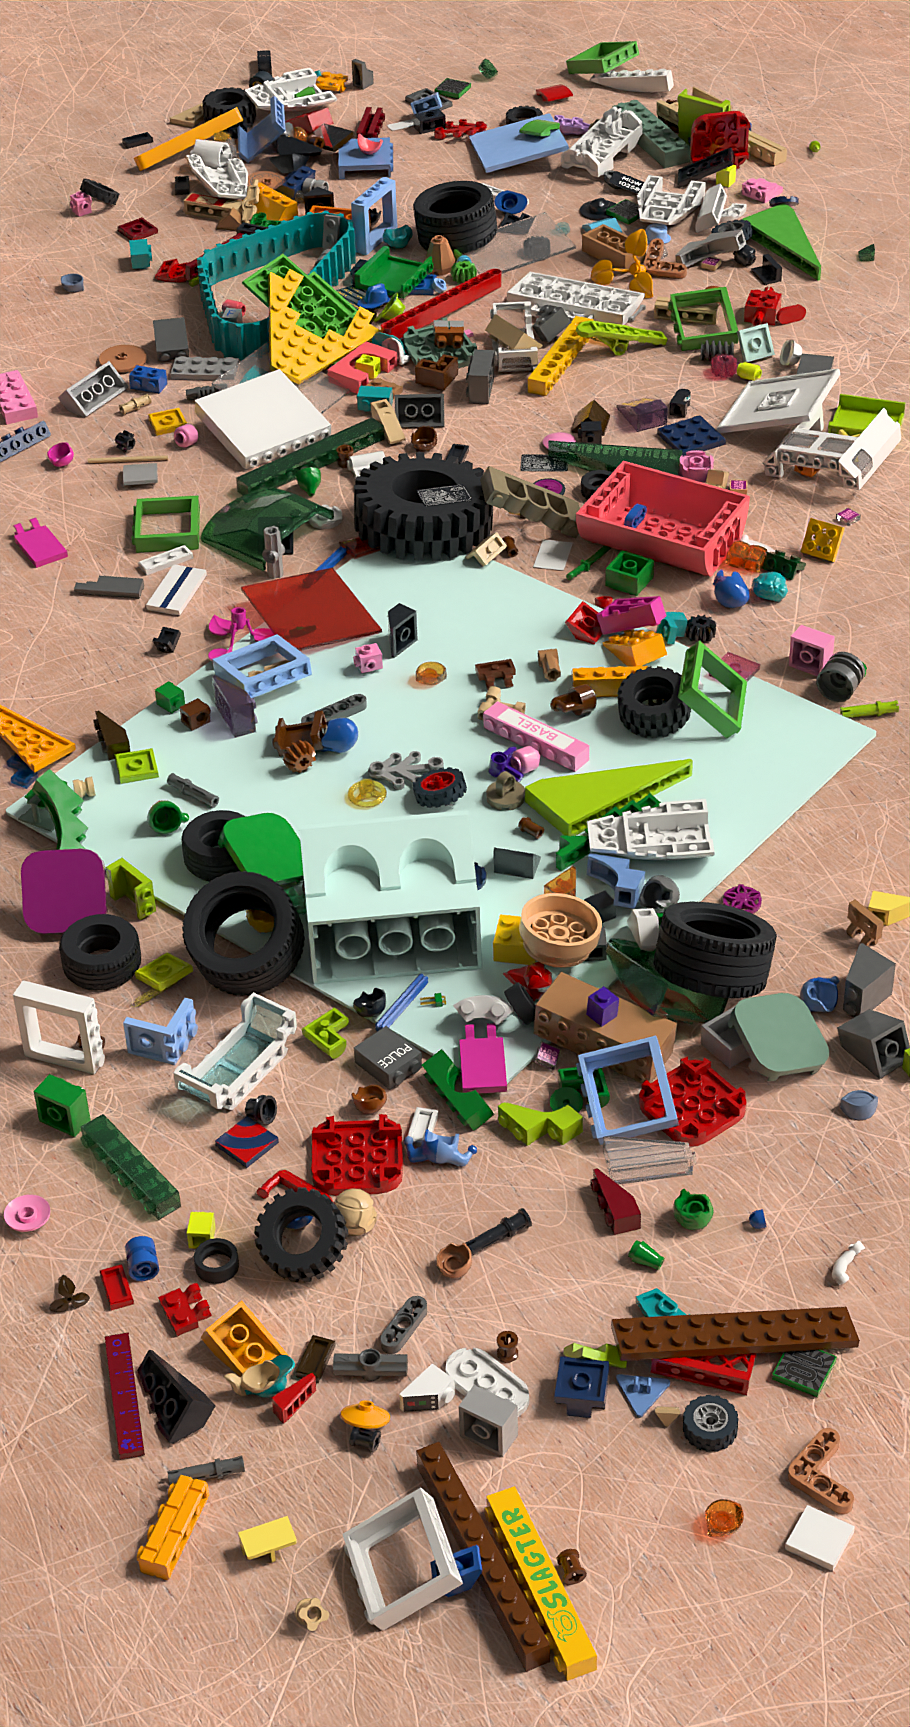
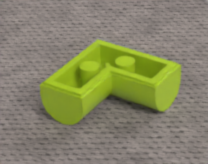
M334 1007L303 1027L302 1034L328 1056L336 1059L346 1049V1040L337 1032L346 1027L349 1020Z

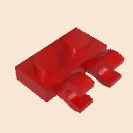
M198 1283L189 1285L184 1292L178 1288L158 1297L159 1303L176 1336L198 1328V1321L212 1316L207 1300H202L203 1297ZM198 1302L193 1309L190 1308L189 1304Z

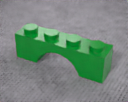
M443 1049L422 1064L426 1071L423 1075L431 1085L436 1083L437 1087L434 1089L442 1099L445 1096L448 1098V1101L445 1103L452 1112L458 1111L460 1113L456 1117L464 1127L469 1125L475 1131L495 1115L476 1090L467 1093L455 1091V1084L461 1072Z

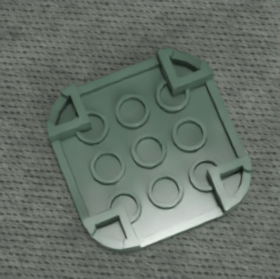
M441 318V320L447 321L448 318ZM412 325L408 327L407 332L403 335L404 349L415 365L421 359L437 362L445 354L458 357V368L466 367L470 364V356H473L474 350L477 349L476 343L472 344L465 332L463 346L461 345L460 349H455L452 345L438 348L437 345H434L433 325L420 329H415Z
M778 993L746 998L739 1001L730 1014L728 1021L729 1029H736L752 1060L748 1065L752 1072L757 1070L760 1074L768 1077V1081H776L779 1076L810 1071L811 1075L815 1074L829 1058L828 1045L810 1010L795 995Z

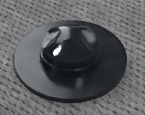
M598 198L584 203L580 207V213L583 217L594 221L613 218V216L606 214V210L616 205V203L604 198Z

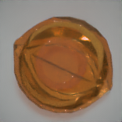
M425 662L416 670V681L422 684L436 685L447 678L446 668L438 662Z
M728 1499L712 1502L705 1511L708 1536L724 1537L736 1533L744 1521L741 1504Z

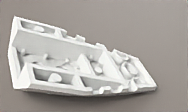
M311 68L286 72L282 77H274L270 82L267 80L263 85L258 84L245 90V94L257 108L271 111L270 99L273 96L284 105V111L308 110L337 101V98L331 91L322 92L316 86L317 75ZM308 86L313 87L316 93L294 98V94Z
M706 799L659 803V807L650 808V806L643 807L642 811L631 813V811L623 812V816L614 817L611 815L587 821L589 845L592 852L645 860H677L713 857L715 855L713 839L710 838Z

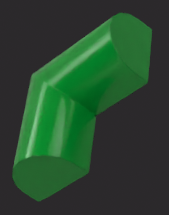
M577 1067L558 1069L559 1088L570 1087L575 1090H582L581 1084L584 1083L583 1076L578 1075ZM599 1068L593 1071L600 1106L603 1108L609 1103L610 1094L603 1069Z

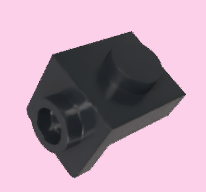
M162 627L159 637L153 638V643L161 652H174L181 632L177 629Z

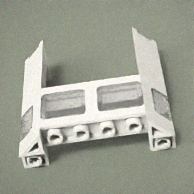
M821 404L812 420L797 423L762 464H765L766 476L779 478L784 475L783 464L839 472V476L843 477V488L860 490L900 442V424L898 422L895 423L883 408L859 437L821 432L824 429Z

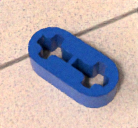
M636 504L626 515L624 525L636 528L645 518L647 507Z

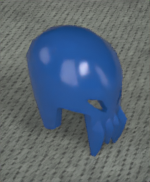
M722 569L717 572L713 585L715 586L714 594L718 602L727 608H738L745 605L750 596L749 589L738 572H733L731 576H724Z
M336 718L327 721V731L321 739L324 748L320 751L343 753L350 750L358 739L356 724L349 718Z

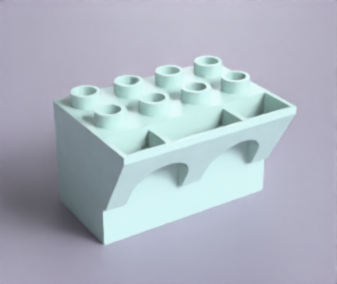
M468 810L299 825L313 984L482 968L480 903L476 885Z

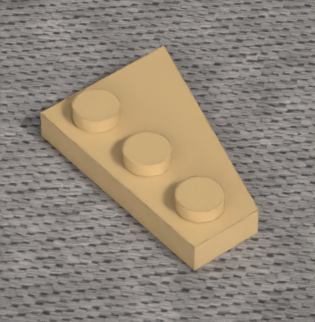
M202 103L169 118L170 123L195 128L204 120Z

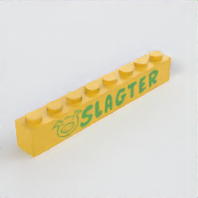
M514 1486L486 1496L487 1507L484 1508L485 1517L488 1523H493L496 1541L498 1543L502 1542L504 1546L503 1554L508 1564L512 1563L515 1581L517 1585H522L524 1589L523 1596L528 1605L532 1606L533 1614L550 1643V1650L552 1649L555 1654L554 1663L558 1672L563 1671L566 1680L569 1681L596 1671L597 1654L516 1487Z

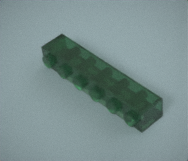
M104 1114L81 1126L82 1137L80 1139L84 1147L90 1148L93 1151L95 1158L105 1164L111 1175L115 1174L122 1187H127L130 1190L133 1198L143 1204L148 1214H153L159 1221L181 1207L179 1191Z

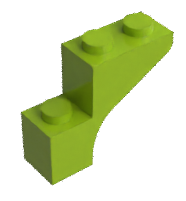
M507 1102L498 1105V1121L500 1125L504 1128L506 1127L517 1140H521L527 1146L547 1133L552 1139H556L560 1144L564 1145L583 1132V1117L569 1105L552 1112H541Z

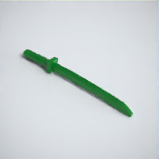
M603 546L586 561L582 559L580 565L569 572L566 578L572 580L584 570L589 571L590 566L609 551L611 547Z

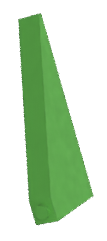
M783 203L742 219L744 221L748 220L751 223L753 233L751 239L817 281L820 280L821 264L793 208Z

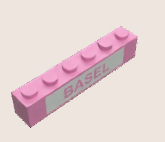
M498 701L483 713L485 729L520 746H531L538 751L539 755L574 772L589 761L588 744Z

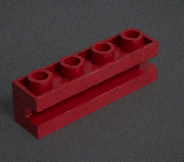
M366 107L356 133L357 138L358 134H361L364 138H378L381 128H383V122H385L383 108L377 107L375 114H372V107Z

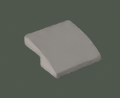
M157 463L124 465V485L158 483Z

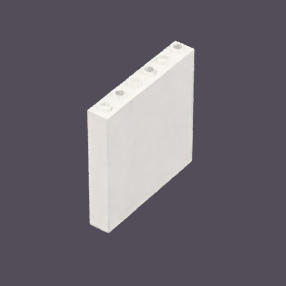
M280 369L195 400V414L245 470L331 438V424Z

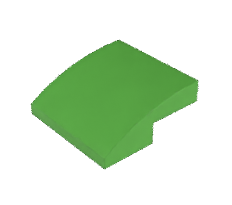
M537 119L526 123L521 127L519 133L550 136V130L560 129V123Z

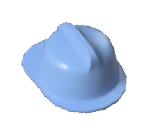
M653 223L646 227L647 244L656 238L663 240L664 243L670 242L671 237L667 234V225Z

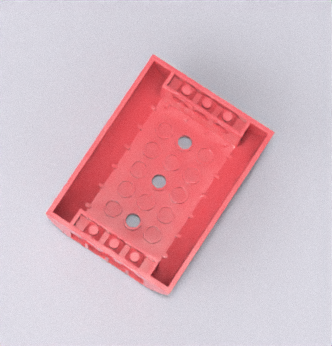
M622 461L576 513V524L578 532L584 540L711 577L741 540L746 524L750 496ZM636 504L647 507L645 518L636 528L624 525L626 515Z

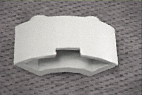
M489 995L468 997L453 1005L466 1022L483 1017L499 1025L515 1012L512 1006L505 1000Z

